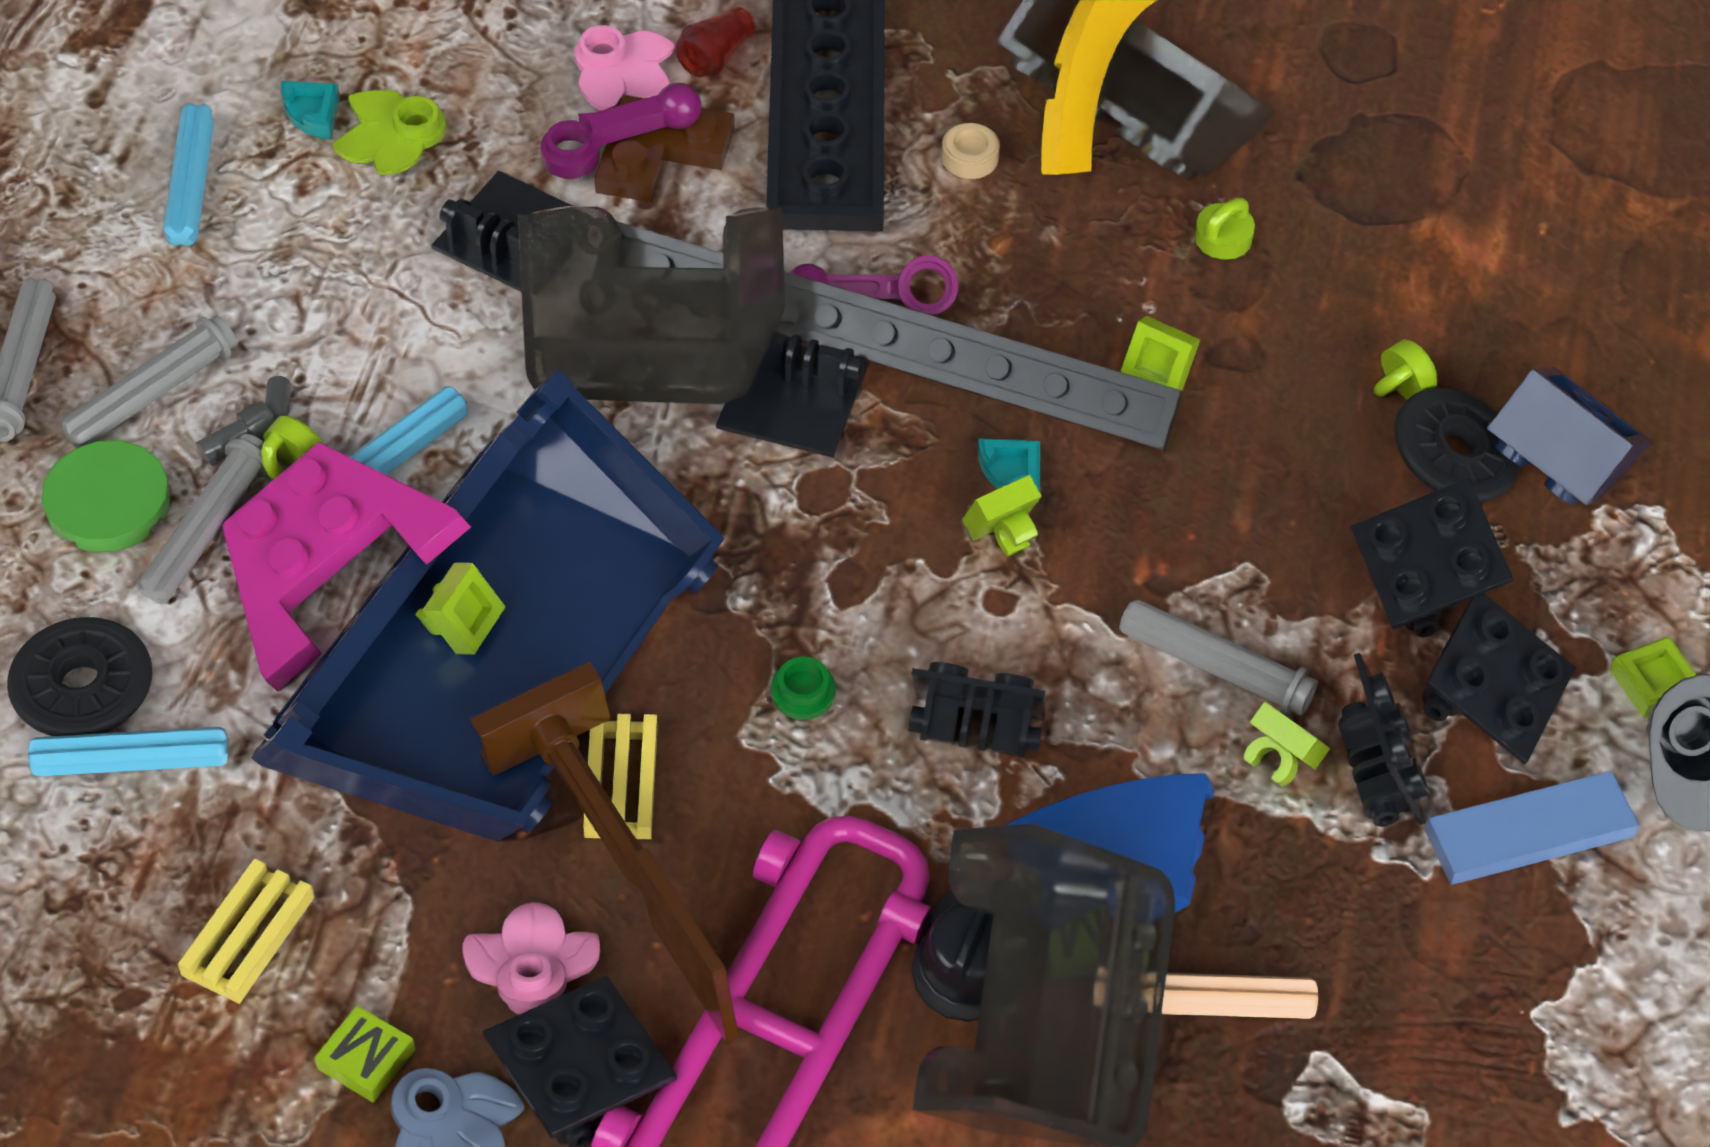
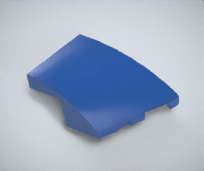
M1206 773L1151 777L1106 786L1040 808L1006 824L1033 919L1045 935L1105 905L1108 906L1124 929L1131 935L1190 905L1196 880L1193 868L1201 856L1205 838L1200 828L1206 799H1213L1215 792L1213 783Z

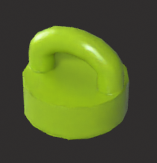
M1238 197L1227 202L1214 203L1205 207L1199 213L1196 222L1195 240L1202 252L1213 258L1227 260L1238 258L1251 248L1255 223L1253 217L1248 212L1249 203L1247 200Z
M1403 339L1383 351L1381 364L1386 376L1373 388V392L1377 397H1385L1397 390L1408 400L1420 391L1436 388L1437 372L1428 354L1418 344Z
M279 416L263 434L264 443L261 448L262 464L266 473L274 480L285 471L277 458L284 464L291 466L318 442L324 443L310 427L291 416Z

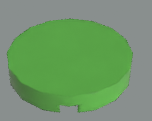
M122 440L96 441L73 449L53 465L43 482L41 502L53 533L63 540V536L67 540L75 542L76 548L88 552H116L141 543L152 534L151 527L158 522L160 517L163 522L169 511L171 490L168 477L160 460L144 447Z

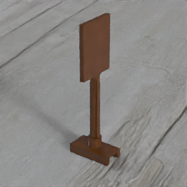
M589 661L470 718L472 727L482 743L483 749L479 751L481 759L492 777L539 754L545 763L554 765L624 876L642 892L652 927L726 1043L739 1038L725 966L648 848L642 849L578 750L580 743L576 736L611 720L602 679Z

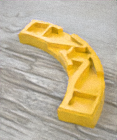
M1080 0L1064 32L1054 62V66L1060 69L1055 99L1046 100L1042 132V175L1092 171L1094 121L1108 65L1118 43L1131 23L1145 8L1157 0Z

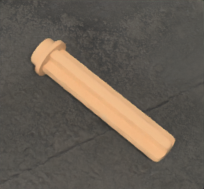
M1112 964L1110 971L1098 970L1095 999L1097 1012H1109L1110 1019L1119 1020L1121 1013L1310 1019L1315 1016L1317 1010L1318 988L1316 981L1308 977L1122 971L1120 964Z

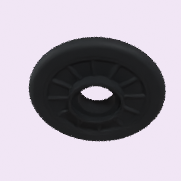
M1448 388L1423 390L1406 400L1397 414L1394 431L1399 453L1411 472L1434 491L1469 478L1479 502L1490 501L1500 497L1512 487L1520 469L1519 465L1512 462L1495 447L1500 438L1487 429L1498 413L1489 405L1470 394ZM1445 435H1453L1460 438L1468 446L1470 454L1464 455L1454 451L1446 442Z
M96 617L67 619L42 629L20 648L9 669L7 680L8 696L19 717L30 727L50 736L102 734L122 724L141 706L151 686L152 661L142 640L133 631L120 623ZM78 667H91L98 672L96 678L84 687L73 688L62 683L66 674Z

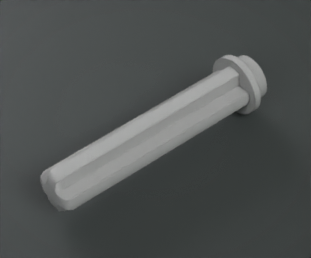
M29 278L21 284L0 352V442L13 439L15 435L23 430L26 422L22 409L56 299L55 293L52 291L53 284L46 279L37 281Z
M217 315L210 319L206 317L199 318L196 321L195 330L64 417L61 426L64 435L76 448L93 443L216 358L222 361L227 360L231 357L230 349L237 345L236 337L231 328Z
M242 434L239 439H231L225 446L227 458L142 575L141 581L138 583V589L144 596L149 597L158 604L167 603L254 479L267 475L261 460V448L264 443L261 439L250 434Z
M1140 600L1130 602L1121 618L1119 629L1122 633L1280 705V712L1285 716H1289L1291 712L1303 716L1316 692L1318 680L1309 677V669L1302 666L1296 672Z

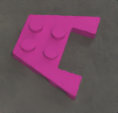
M318 442L222 523V528L260 673L263 678L278 692L322 654L291 615V611L391 526H394L427 565L471 528L456 509Z

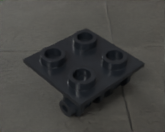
M498 170L470 202L461 198L457 201L449 199L443 204L439 218L446 223V229L431 244V247L437 252L530 296L595 222L596 216Z
M759 326L756 331L746 329L740 345V353L745 355L716 423V429L834 458L869 363L864 362L863 357L854 356V349L852 348L843 350L821 344L819 349V341L814 339L810 340L807 347H803L801 336L793 335L790 343H786L785 335L769 332L765 327Z
M1469 478L1350 526L1392 629L1405 625L1408 630L1415 631L1418 637L1431 636L1440 629L1438 621L1442 617L1441 610L1514 581Z
M1483 593L1470 599L1426 680L1425 685L1428 687L1425 688L1422 694L1424 702L1423 711L1429 718L1436 721H1445L1448 716H1453L1460 712L1525 764L1531 757L1576 667Z
M1360 652L1354 654L1368 706L1363 702H1354L1343 707L1338 727L1348 752L1349 764L1354 768L1352 775L1360 795L1363 813L1366 817L1373 820L1374 825L1385 827L1397 822L1400 817L1399 813L1411 809L1419 825L1425 824L1426 821L1419 799L1429 796V790L1417 758L1412 759L1407 742L1412 740V734L1400 703L1395 704L1384 673L1372 675Z
M930 662L928 670L912 668L911 675L917 699L925 700L926 703L925 707H912L908 731L920 733V740L953 745L959 709H964L959 747L966 748L973 711L984 712L978 750H986L992 714L998 716L992 752L1014 755L1024 758L1025 752L1038 754L1042 728L1030 726L1031 719L1045 721L1046 698L1045 690L1033 689L1034 680L1008 673L995 674L994 682L969 678V670L967 668L945 662Z
M607 975L483 1031V1036L550 1137H555L558 1143L562 1145L586 1147L595 1136V1132L592 1129L595 1118L677 1080L676 1073Z

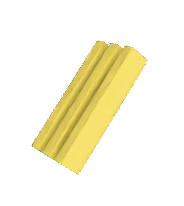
M618 714L617 721H606L590 729L588 765L602 785L605 739H616L612 802L625 821L630 739L642 740L638 822H626L636 839H651L658 731L657 715L644 714V721L638 722L631 721V714ZM584 814V838H600Z
M254 858L179 961L178 966L181 976L240 1004L315 898L312 885L301 880L298 884L290 881L289 874L278 869L275 873L267 870L266 863ZM261 888H263V890H262L261 893L258 895V897L256 898V900H255V901L253 902V904L250 906V908L248 909V911L245 913V915L243 916V918L240 920V922L238 923V925L235 927V929L233 930V932L230 934V936L227 938V940L225 941V943L222 945V947L220 948V950L217 952V954L215 955V957L212 959V961L210 962V964H209V965L207 966V968L205 969V966H206L207 963L210 961V959L212 958V956L215 954V952L217 951V949H218V948L220 947V945L223 943V941L225 940V938L228 936V934H229L230 931L233 929V927L235 926V924H236V923L238 922V920L241 918V916H242L243 913L246 911V909H247L248 906L251 904V902H252L253 899L256 897V895H257L258 892L261 890ZM278 898L286 899L230 980L224 978L223 975L241 950L248 946L258 932V926Z

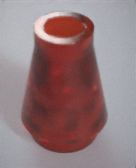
M734 7L726 13L686 26L676 43V55L680 64L688 73L696 77L719 74L742 44L754 34V20L745 9Z

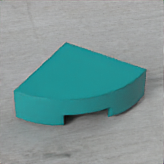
M281 81L284 111L292 124L311 136L332 140L340 102L338 84Z
M978 439L979 465L985 477L994 487L999 489L1030 474L1040 492V441Z

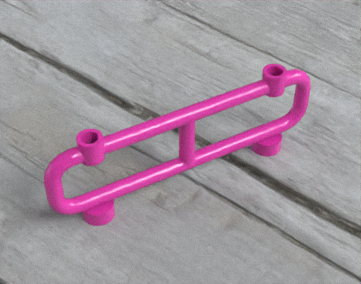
M850 815L831 817L816 824L804 837L802 843L801 840L774 829L763 844L754 866L753 878L775 889L726 972L737 1027L804 1058L755 1147H788L901 938L916 945L932 913V907L922 903L927 891L930 875L927 859L919 847L900 834L869 820ZM849 842L892 860L901 868L903 878L897 891L894 890L889 896L875 931L819 1032L816 1033L743 998L827 851L833 845ZM704 1010L672 1066L673 1071L677 1075V1080L659 1088L644 1116L624 1106L607 1112L596 1131L591 1147H659L722 1037L706 1010Z

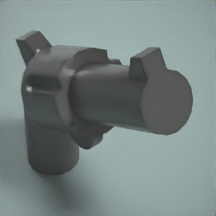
M283 376L271 377L267 382L265 403L260 401L249 405L245 410L237 413V421L196 442L197 448L207 464L210 463L211 466L218 464L219 458L226 455L225 446L231 439H239L242 434L253 435L264 442L263 434L276 418L287 416L289 413L291 382L289 379Z

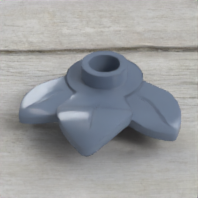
M417 1069L409 1072L399 1080L391 1096V1114L395 1123L401 1129L395 1147H506L499 1126H503L517 1118L523 1112L524 1104L509 1085L491 1075L471 1073L452 1079L449 1075L437 1069ZM421 1092H430L439 1099L440 1108L433 1112L423 1111L417 1106L415 1096Z

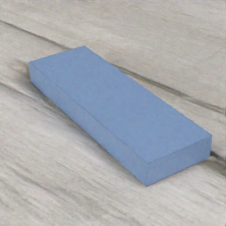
M1609 771L1428 818L1425 832L1450 885L1633 838L1637 833L1639 823L1613 772Z

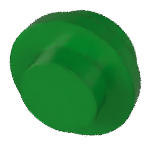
M802 656L788 660L775 673L771 682V698L775 707L784 715L794 719L808 720L823 715L831 708L836 696V683L833 675L823 663L811 657Z

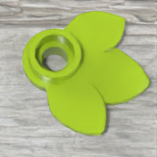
M372 90L349 95L348 98L352 111L361 123L334 141L332 147L335 153L350 162L366 164L374 161L376 172L379 175L397 174L415 165L419 161L424 149L432 147L442 140L447 129L445 115L434 101L423 96L405 98L399 92L392 90Z

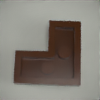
M623 95L620 105L645 98ZM701 108L697 121L687 128L673 129L663 127L606 144L594 177L595 193L652 203L666 161L722 170L735 131V113Z

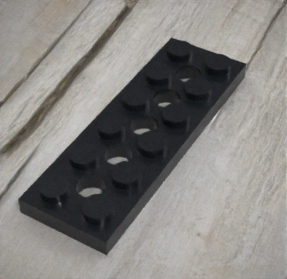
M773 0L766 229L883 232L885 0ZM824 9H832L841 14L825 17L817 14V12ZM823 49L838 51L840 54L835 57H822L817 55L816 52ZM822 90H832L840 95L835 98L824 99L816 96L815 93ZM819 132H833L839 135V138L831 141H822L815 138L814 135ZM820 174H830L836 176L839 180L831 184H821L812 178Z

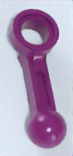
M672 83L664 87L658 95L596 113H580L579 121H561L554 124L548 130L541 141L542 163L545 169L554 176L565 179L583 177L591 173L598 165L600 159L599 148L604 144L663 127L684 129L691 126L700 116L701 99L691 86L684 83ZM570 140L583 144L575 150H563L556 147L558 144Z
M929 255L911 260L903 268L902 272L896 275H828L821 267L814 264H801L789 272L881 301H896L902 303L908 309L931 316L945 312L954 302L958 291L957 276L950 264L939 257ZM920 271H933L943 279L945 291L939 301L932 304H924L913 297L910 291V281Z

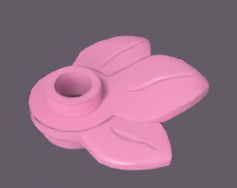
M606 25L587 29L581 35L574 50L575 63L579 70L582 71L579 78V89L583 97L593 107L603 111L619 106L623 95L640 98L658 95L664 87L670 84L659 63L666 60L673 53L675 44L664 36L651 31L639 30L623 35L618 29Z
M529 902L515 908L505 919L502 933L469 934L463 942V958L472 978L485 984L497 986L501 999L518 1015L562 996L567 982L588 974L595 967L600 956V941L597 933L572 932L565 934L563 920L557 910L540 902Z

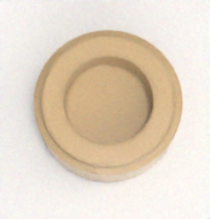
M963 123L949 129L943 137L942 163L951 174L960 178L977 179L987 176L994 171L998 164L999 139L990 128L981 124Z

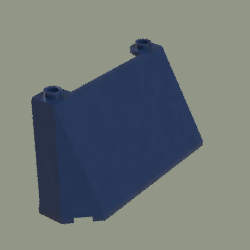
M557 369L529 395L517 409L519 415L503 428L496 438L493 437L441 501L456 509L471 528L427 565L410 545H407L269 724L264 733V736L269 740L264 739L256 748L251 758L262 767L497 842L520 828L528 833L540 822L552 804V801L545 794L551 785V781L547 776L554 768V765L545 763L539 754L492 777L481 759L479 751L483 749L482 743L472 727L470 718L589 661L601 677L606 694L670 601L679 596L686 588L693 594L696 593L711 578L718 567V564L711 557L724 538L572 385L570 380ZM454 563H473L506 606L475 655L456 654L442 635H432L415 615L419 609L425 607L434 593L432 591L433 587L443 580Z

